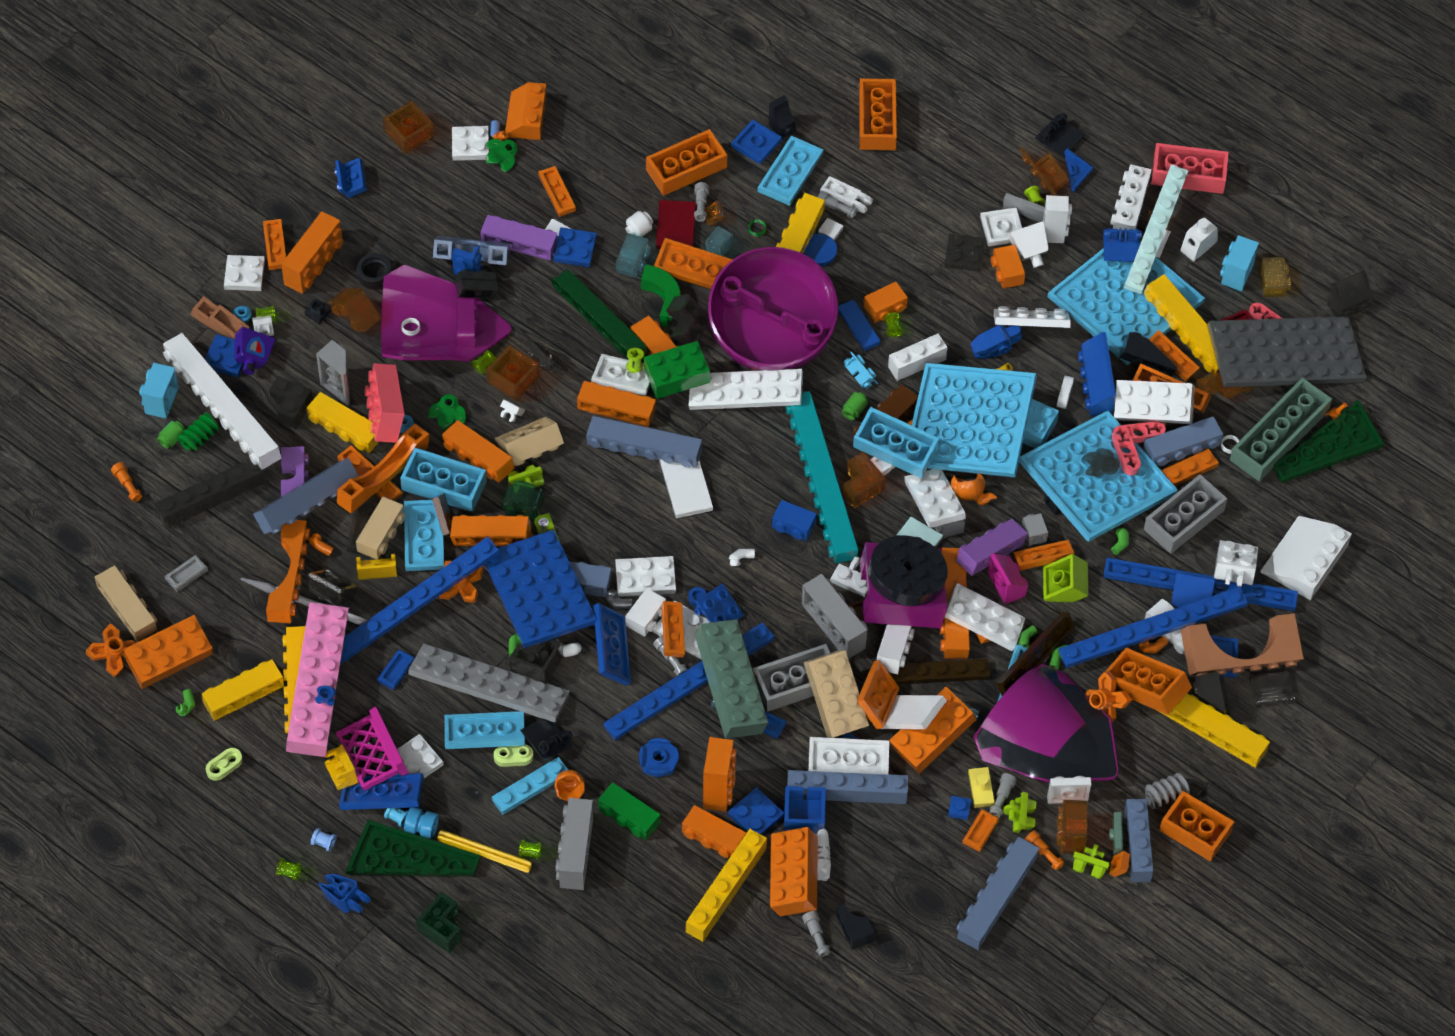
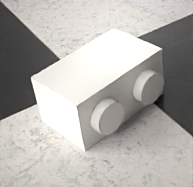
M646 588L625 616L626 626L645 637L649 631H653L659 617H662L661 604L666 599Z

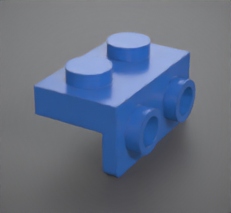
M360 158L345 164L340 160L335 161V174L338 179L337 188L340 193L350 198L367 190L364 165Z
M476 245L472 253L454 248L452 252L454 275L457 276L459 271L465 269L476 272L482 270L480 246Z

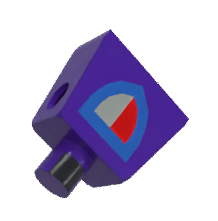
M242 327L235 333V361L244 364L243 373L252 375L255 369H260L267 362L275 338L246 327Z

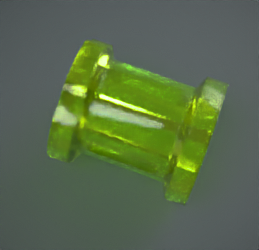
M274 305L261 309L255 307L256 317L271 315V319L276 321Z
M890 313L884 317V321L887 324L886 335L888 337H898L903 333L899 322L901 316L898 313Z
M488 350L479 359L472 361L474 369L481 375L485 373L488 367L497 363L494 355Z
M522 839L519 857L528 856L539 860L542 843L535 844Z
M281 858L276 874L277 876L285 875L297 881L301 873L302 864H294Z

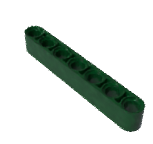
M566 269L551 280L553 287L627 360H629L627 352L631 348L641 349L644 352V356L648 354L646 345L571 271Z

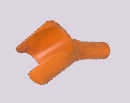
M1343 403L1338 408L1333 407L1325 415H1330L1332 419H1335L1347 407V404Z

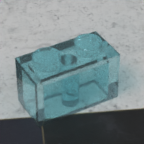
M627 234L616 260V273L637 278L639 272H643L645 257L648 258L651 251L649 239Z

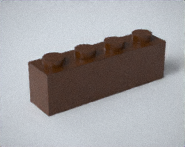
M901 384L897 389L895 388L891 391L885 401L883 400L879 403L877 410L904 422L915 411L918 396ZM858 424L853 430V441L854 436L856 435L860 427V424Z

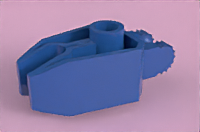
M998 325L978 335L970 344L975 358L989 359L1008 353L1012 349V344L1021 341V327L1013 325L1004 328L1003 325Z
M327 874L324 877L329 885L318 883L325 897L344 913L351 910L360 913L363 908L358 903L359 900L366 904L371 901V898L361 891L356 880L337 874Z

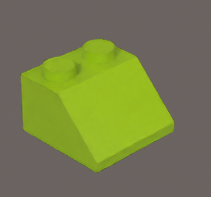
M1071 554L1043 566L1044 601L1075 602L1087 597L1088 562Z

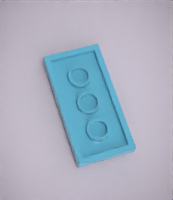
M791 136L761 181L757 192L790 206L823 155V149Z
M404 501V513L406 514L404 519L405 571L441 570L444 567V536L433 501Z
M524 712L444 715L445 749L525 746V736L520 731L524 728Z

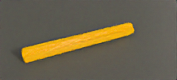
M440 830L437 840L439 842L481 855L484 858L526 873L532 867V862L444 830Z

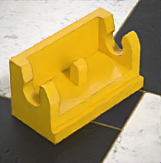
M391 554V558L361 561L360 557H356L358 580L397 577L395 554Z
M341 744L339 747L327 751L326 758L332 755L335 756L333 759L325 761V766L337 790L357 784L355 768L343 745Z

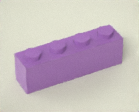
M487 215L480 232L481 240L510 243V250L550 261L558 240L557 233L552 230H545L533 225H525L514 220L510 221Z
M1013 519L1001 522L995 529H989L980 538L976 537L968 545L964 544L958 550L959 554L956 562L973 576L989 566L991 554L1008 555L1023 546L1028 533Z

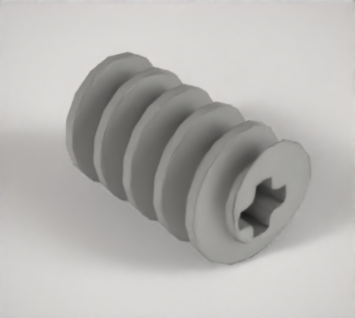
M1176 773L1174 776H1168L1167 779H1161L1160 782L1156 781L1152 785H1146L1145 796L1150 808L1153 810L1155 809V802L1161 807L1162 800L1168 804L1169 797L1176 801V794L1179 796L1182 791L1190 794V790L1185 778L1180 773Z

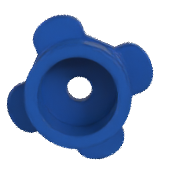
M327 685L317 688L318 695L315 697V702L332 706L335 703L334 695H336V689Z

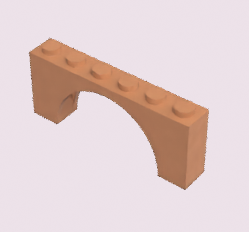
M1295 613L1277 615L1269 619L1270 632L1268 642L1264 650L1253 659H1238L1223 652L1212 640L1206 624L1190 625L1181 629L1189 676L1197 675V678L1209 676V673L1220 676L1227 674L1226 671H1232L1233 674L1244 672V669H1250L1253 672L1262 670V667L1276 669L1280 667L1279 665L1284 664L1286 667L1297 666V662L1304 658Z

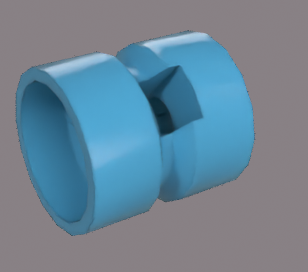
M410 807L405 819L404 831L412 834L419 832L420 836L432 839L438 826L439 814L429 811L424 814L422 809Z

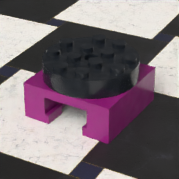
M896 535L880 543L866 542L860 559L861 580H867L868 592L866 599L863 601L864 622L941 629L947 611L945 581L948 574L947 563L942 555V549L936 548L920 537Z

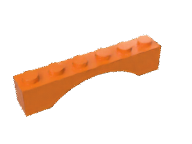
M416 424L412 425L401 435L391 451L375 467L361 476L350 478L337 489V504L352 514L406 467L414 448L424 451L428 448L429 433Z
M296 520L289 525L286 523L282 525L281 543L291 563L284 581L269 594L266 608L267 622L291 623L292 616L296 615V604L294 603L295 600L298 601L299 589L297 587L302 583L300 571L304 570L305 559H303V555H307L308 545L306 540L310 538V529H307V521Z

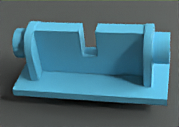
M851 351L850 353L853 357L851 359L847 358L844 361L845 367L853 376L859 372L854 378L861 387L869 389L873 381L878 384L874 379L877 375L870 367L868 369L864 367L866 362L859 354L855 356Z

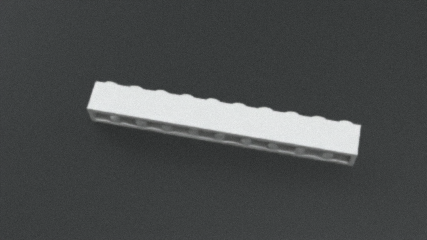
M183 333L163 343L165 349L163 354L166 360L172 362L176 372L182 374L186 384L190 383L195 395L201 396L203 404L211 408L213 416L220 419L222 427L230 431L232 439L235 442H239L242 451L249 454L254 465L258 464L263 470L282 459L277 444Z

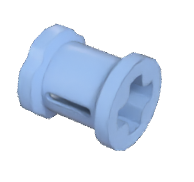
M316 828L311 838V845L317 844L330 852L335 845L337 835H329L322 832L320 828Z

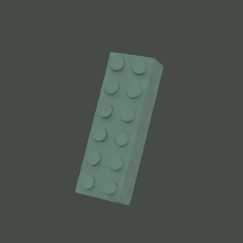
M1301 378L1232 448L1230 461L1260 482L1273 469L1274 464L1286 456L1325 416L1330 409L1332 398L1304 378Z
M737 619L700 624L695 633V638L725 739L762 734L768 721Z

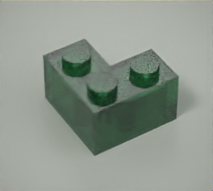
M441 891L416 920L417 932L448 953L462 939L461 928L451 922L458 914L457 902Z

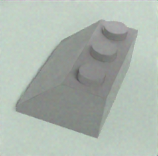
M331 340L316 353L320 385L348 406L350 404V380L346 349L342 344H337Z

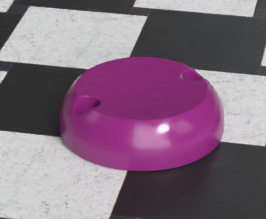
M758 248L736 257L716 277L709 295L708 318L717 343L731 359L744 367L756 371L797 369L808 364L825 349L837 323L838 300L829 276L813 259L787 248Z

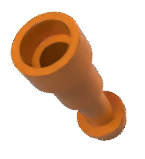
M118 462L113 465L111 472L119 479L122 486L127 488L130 493L129 499L132 502L139 501L142 498L141 491L136 490L133 480L128 473L125 463Z
M1033 830L1024 839L1037 846L1039 854L1044 855L1052 863L1051 867L1056 871L1064 865L1063 858H1057L1049 850V846L1041 839V835L1037 831Z

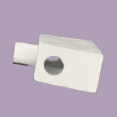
M1206 218L1200 219L1186 232L1180 251L1192 261L1197 260L1217 242L1218 228Z
M1043 221L1010 232L1007 235L1011 244L1016 246L1021 261L1031 259L1033 268L1044 265L1041 255L1048 251V244Z

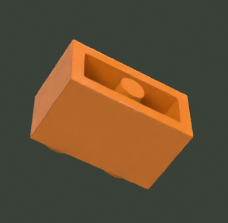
M1010 245L995 248L991 257L992 267L996 268L997 282L1001 283L1003 289L1024 285L1025 272L1016 246Z
M894 282L864 296V308L876 323L880 320H886L895 313L904 311L907 308L908 297L898 283Z

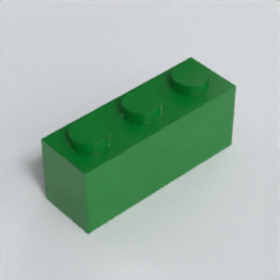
M613 782L598 799V809L603 815L612 817L619 826L627 827L638 838L641 837L647 840L661 823L658 812Z

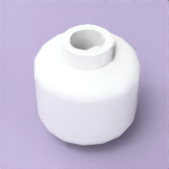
M637 211L626 220L627 227L625 229L631 237L641 238L652 230L653 220L647 212Z

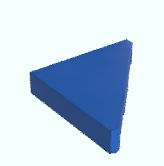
M1067 148L1064 155L1071 191L1074 193L1093 171V167Z

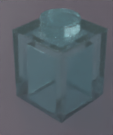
M717 226L705 240V251L724 256L733 245V234Z

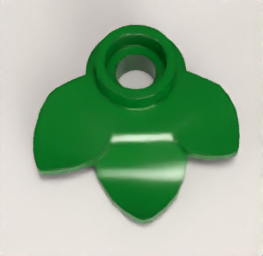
M491 139L485 144L490 150L486 157V163H500L504 173L515 164L514 156L518 150L514 141ZM510 146L512 150L508 151L505 147Z
M446 394L440 399V402L431 406L429 418H437L441 429L446 430L457 420L465 424L466 412L459 405L458 399L454 395ZM450 400L452 401V404L450 406H447L445 404L446 401Z

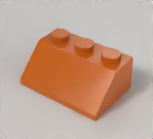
M528 82L511 91L505 132L508 133V138L541 140L547 99L546 84Z

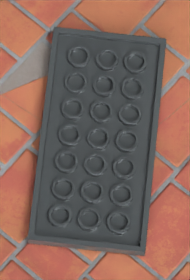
M1349 316L1209 321L1207 324L1224 387L1295 385L1301 378H1304L1311 384L1365 382L1367 378Z

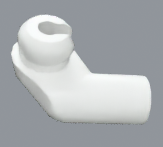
M754 549L736 550L729 556L730 565L739 566L740 559L755 558Z
M558 639L551 645L563 657L575 656L582 649L579 643L564 645Z

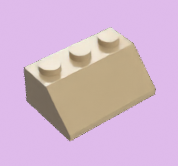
M547 417L495 438L499 448L512 457L515 466L525 463V460L528 458L540 457L547 450L554 451L559 448V445L564 444L557 423Z

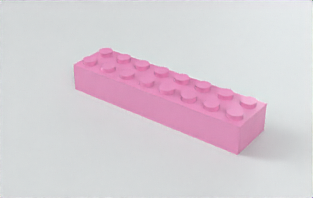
M309 603L286 752L326 757L334 704L332 706L325 703L317 704L315 697L318 695L317 688L319 686L327 685L335 689L337 688L349 608Z

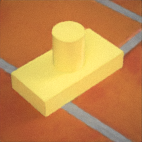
M989 768L969 769L968 774L974 808L994 806L995 802Z

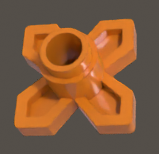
M445 561L444 567L452 561ZM481 566L441 594L439 598L450 600L457 593H460L464 602L475 603L478 591L472 583L482 578L483 567Z
M109 624L102 633L104 643H92L85 654L93 661L106 659V671L113 677H116L123 670V649L135 644V642L132 640L122 641L119 638L120 630L114 625Z
M1108 671L1098 678L1099 690L1089 689L1086 695L1089 697L1090 705L1095 709H1101L1110 717L1112 724L1116 719L1115 707L1126 708L1132 699L1126 691L1115 692L1116 678Z

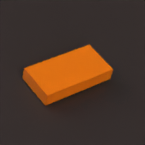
M981 809L962 843L981 852L998 824L999 818Z

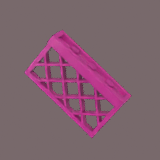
M376 707L369 710L371 715L335 732L355 768L356 776L363 791L398 773L401 776L409 773ZM371 723L369 731L361 730L364 725ZM348 733H353L351 740L342 738ZM358 735L366 736L363 743L355 742ZM371 737L378 738L375 745L368 744ZM353 746L360 747L357 754L350 753ZM365 748L372 749L369 757L362 755ZM377 751L385 752L382 759L374 758ZM360 760L367 761L364 768L357 767ZM372 762L379 763L377 770L369 769ZM384 764L390 765L393 768L387 772H381ZM366 774L374 775L371 780L364 783L363 780Z

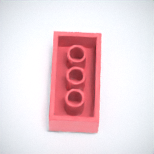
M1156 143L1151 185L1163 186L1172 164L1188 170L1182 189L1223 194L1229 152Z
M374 363L372 371L368 373L369 384L365 386L364 392L365 396L368 397L367 409H370L371 433H374L375 441L397 443L404 418L396 365Z

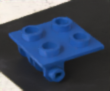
M1121 228L1119 230L1104 229V261L1134 262L1140 246L1141 231L1138 229L1127 230V228L1121 230Z
M723 583L695 601L697 603L694 609L695 614L698 616L705 615L709 623L738 620L744 616Z

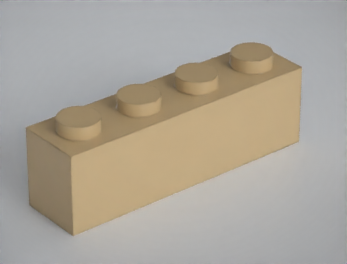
M114 565L95 576L96 585L136 642L157 631V619L153 612L149 613L147 611L145 601L137 597V591L134 586L126 582L127 577L122 570L118 571Z

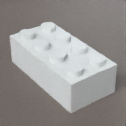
M1117 380L1114 418L1118 421H1159L1161 423L1192 424L1195 386L1191 383Z

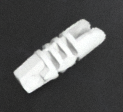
M821 829L816 834L818 836L817 880L827 881L830 878L831 868L830 846L826 829Z

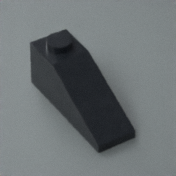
M1129 332L1124 338L1119 358L1137 365L1143 364L1170 377L1177 371V366L1148 338L1143 337L1140 333Z

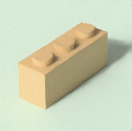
M385 497L381 498L356 541L358 552L377 560L381 554L386 552L387 543L390 539L394 538L397 531L396 528L405 519L406 514L402 504Z

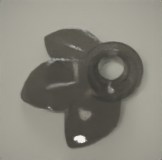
M1102 448L1099 453L1089 452L1084 455V459L1090 464L1085 471L1087 475H1112L1120 467L1119 460L1114 458V453L1108 449Z

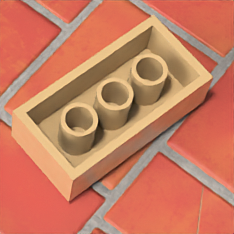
M838 650L804 661L826 736L833 738L869 726L866 714L857 702L859 692L846 650Z

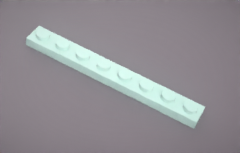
M1171 164L1126 280L1125 289L1138 294L1142 293L1188 170Z

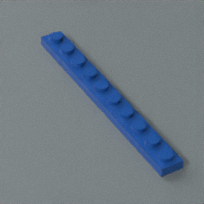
M486 537L344 637L340 665L500 554L491 539Z
M1106 558L1103 578L1170 590L1174 589L1176 573L1215 580L1212 596L1240 587L1235 582L1225 584L1224 580L1214 579V576L1113 558ZM1255 583L1252 586L1242 584L1240 587L1247 602L1250 604L1295 611L1298 591Z
M1237 587L1059 648V654L1065 668H1069L1247 607L1248 602L1241 588Z
M763 622L742 635L748 656L774 640V635ZM701 661L607 720L603 723L604 728L616 741L708 682L703 662Z

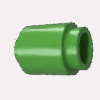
M854 392L844 404L842 414L849 420L858 418L868 405L866 395L861 392Z
M171 421L159 433L157 441L166 449L173 447L178 442L177 436L184 431V426L178 421Z

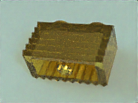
M1284 257L1262 258L1260 269L1264 297H1285L1287 290H1290L1291 286L1290 279H1287L1286 276L1289 272L1288 263L1285 264Z

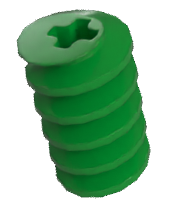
M204 412V415H200L199 420L193 421V425H189L188 430L185 429L182 434L177 436L179 443L187 451L191 449L198 451L196 444L203 446L202 439L206 442L209 441L207 434L213 437V429L217 432L220 431L217 422L207 412Z

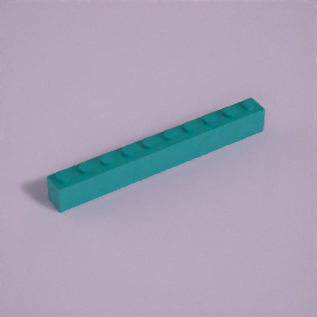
M810 391L803 392L801 405L785 406L786 413L791 416L790 426L796 433L794 435L795 443L801 449L799 450L801 462L804 461V473L810 479V482H808L810 493H814V506L820 512L818 519L820 525H823L825 529L823 530L824 540L829 542V556L833 557L835 564L851 561L855 556L858 557L857 544Z

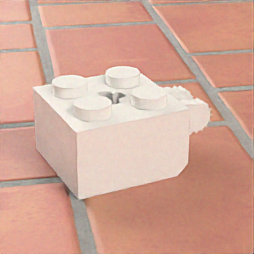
M1220 540L1214 579L1224 580L1225 584L1235 582L1240 587L1242 584L1252 586L1256 570L1258 547L1250 544Z

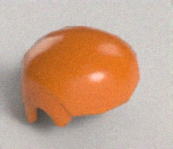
M565 770L559 773L555 779L557 796L565 801H568L569 798L580 799L585 791V782L582 775L575 770Z

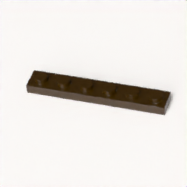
M1062 611L999 678L996 684L1001 696L1025 673L1038 667L1075 628L1069 612Z
M988 659L905 663L904 668L900 667L898 674L890 673L897 685L990 680Z

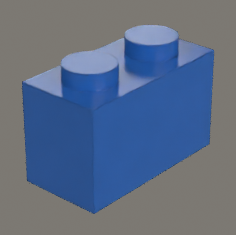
M781 500L772 517V528L780 533L792 535L796 539L807 541L816 524L817 513Z

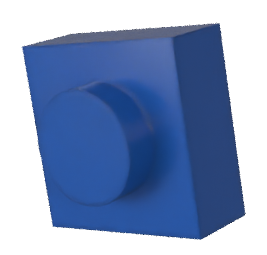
M951 796L948 817L968 820L971 799Z

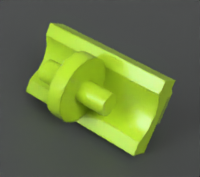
M530 465L526 467L524 472L518 473L513 471L508 474L512 495L528 490L529 494L534 493V487L545 484L540 466Z
M1022 792L1021 797L1010 800V805L1004 806V814L1008 815L1009 820L1013 821V832L1019 833L1022 829L1032 830L1035 827V818L1027 816V812L1033 813L1035 811L1036 801L1029 799L1028 793Z
M1095 844L1093 849L1085 847L1084 853L1091 856L1076 851L1073 855V871L1084 873L1086 864L1094 866L1091 876L1100 880L1105 871H1108L1110 863L1095 858L1096 856L1103 858L1105 854L1098 851V844Z

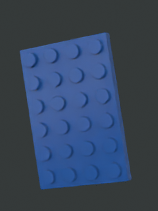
M554 530L497 548L500 554L485 564L523 648L595 625L597 619Z

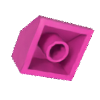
M993 553L990 555L988 575L1004 604L1026 597L1028 583L1024 577H1021L1017 563L1013 562L1010 556Z

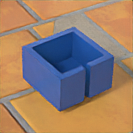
M786 786L784 831L809 827L817 834L819 830L824 829L826 788L808 787L806 800L803 799L804 787Z

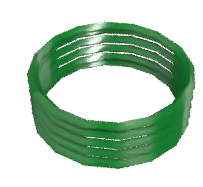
M753 220L748 226L749 233L753 236H762L766 233V223L763 220ZM753 223H761L765 226V229L760 233H754L750 230V226Z

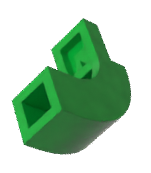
M646 264L641 277V290L654 292L662 297L664 304L660 313V326L667 327L669 320H673L674 313L679 314L680 312L679 286L668 272Z

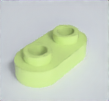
M526 744L525 746L497 747L494 751V761L501 767L525 766L530 764L534 757L532 748Z
M229 748L208 762L206 765L208 778L218 781L237 769L242 764L241 752L236 748Z

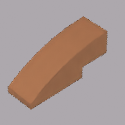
M205 296L195 305L190 314L201 323L228 338L235 339V333L242 327L249 329V326L223 306H216Z

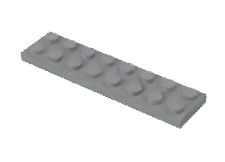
M424 643L408 672V675L552 722H556L570 692L569 690Z

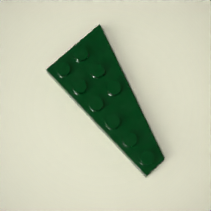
M1358 399L1351 407L1342 411L1337 418L1332 419L1311 435L1310 439L1302 442L1297 449L1289 452L1275 463L1273 470L1282 484L1383 448L1384 442Z
M367 820L346 869V875L474 876L480 863L481 855Z

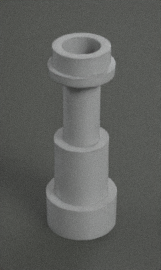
M700 182L695 185L694 189L697 211L694 212V217L696 221L702 222L707 217L704 208L709 194V185Z
M821 191L818 195V198L825 200L826 207L848 214V218L853 219L857 213L855 206L850 208L839 203V200L829 196V193Z
M663 636L654 641L653 645L664 656ZM664 656L675 668L674 673L677 676L687 670L686 665H681L677 657Z
M1008 773L1001 775L1000 786L996 794L998 797L994 806L990 807V814L998 818L1003 814V803L1008 798L1011 788H1014L1017 781L1015 776Z
M817 911L805 913L802 919L805 926H808L811 937H814L818 946L817 954L819 957L829 955L831 953L830 946L825 944L822 937L823 931L819 924L820 918Z

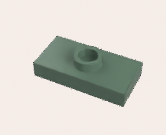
M1114 812L1112 828H1109V840L1113 841V856L1123 850L1121 812Z

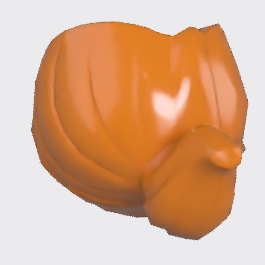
M977 473L975 480L965 481L956 478L955 475L951 480V487L958 499L964 501L975 500L979 505H986L991 500L997 499V496L991 492L983 493L985 480L981 474Z

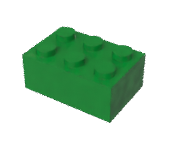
M698 341L644 357V370L656 399L710 383V370Z

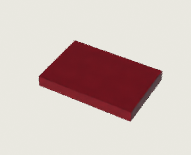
M659 200L656 249H661L665 238L693 247L696 202Z

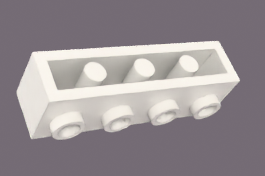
M1130 164L1129 170L1124 172L1122 181L1125 182V185L1120 186L1118 196H1121V199L1116 200L1114 210H1117V213L1112 215L1110 223L1113 225V229H1136L1149 184L1151 169Z

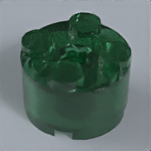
M514 481V484L509 482L502 502V508L506 511L505 514L507 516H528L530 521L534 522L535 518L539 515L543 503L544 491L542 489L537 491L534 489L535 485L528 482Z

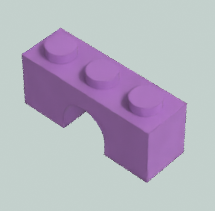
M304 446L281 447L282 473L295 475L291 479L281 480V497L309 480V470H305V465H309V454H305Z

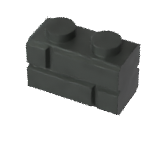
M465 269L459 271L455 279L458 297L494 299L498 291L495 272H488L487 270L476 272Z

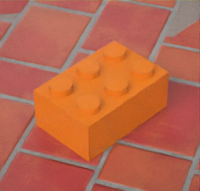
M1182 791L1162 819L1159 831L1211 862L1231 834L1234 821Z

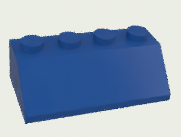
M1102 332L1082 343L1081 351H1078V362L1082 363L1080 376L1084 378L1085 382L1082 384L1083 394L1087 395V398H1085V408L1089 410L1090 417L1098 416L1106 411L1113 414L1116 397L1106 332Z

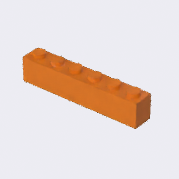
M942 548V555L948 568L945 581L947 605L953 588L957 583L967 588L966 571L956 562L960 548ZM944 617L940 629V634H943V639L940 641V651H944V659H968L970 650L969 629Z

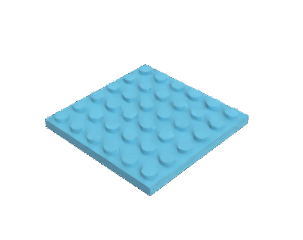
M1103 248L1049 291L1047 297L1061 309H1064L1065 312H1068L1069 316L1092 336L1106 332L1108 349L1118 358L1124 338L1129 332L1140 333L1143 337L1149 339L1158 330L1164 335L1171 330L1166 319L1158 314L1155 306L1148 302L1144 295L1147 285L1163 274L1168 277L1194 309H1197L1204 303L1205 298L1157 257L1154 259L1142 293L1138 294L1125 289L1124 286L1133 262L1104 261ZM1119 358V359L1122 360L1126 365H1128V364L1131 363V362H1129V361H1126V360H1123V359Z
M926 363L912 426L939 438V447L928 468L1016 477L1037 379L1036 373Z
M1109 411L1090 419L1019 458V463L1087 542L1162 503L1178 492V489L1137 443H1134L1141 462L1139 471L1133 476L1123 472L1111 437L1114 428L1121 425ZM1128 448L1121 449L1124 453H1131Z

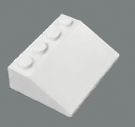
M1298 516L1260 572L1287 588L1298 591V594L1311 600L1348 547L1351 533L1335 524Z

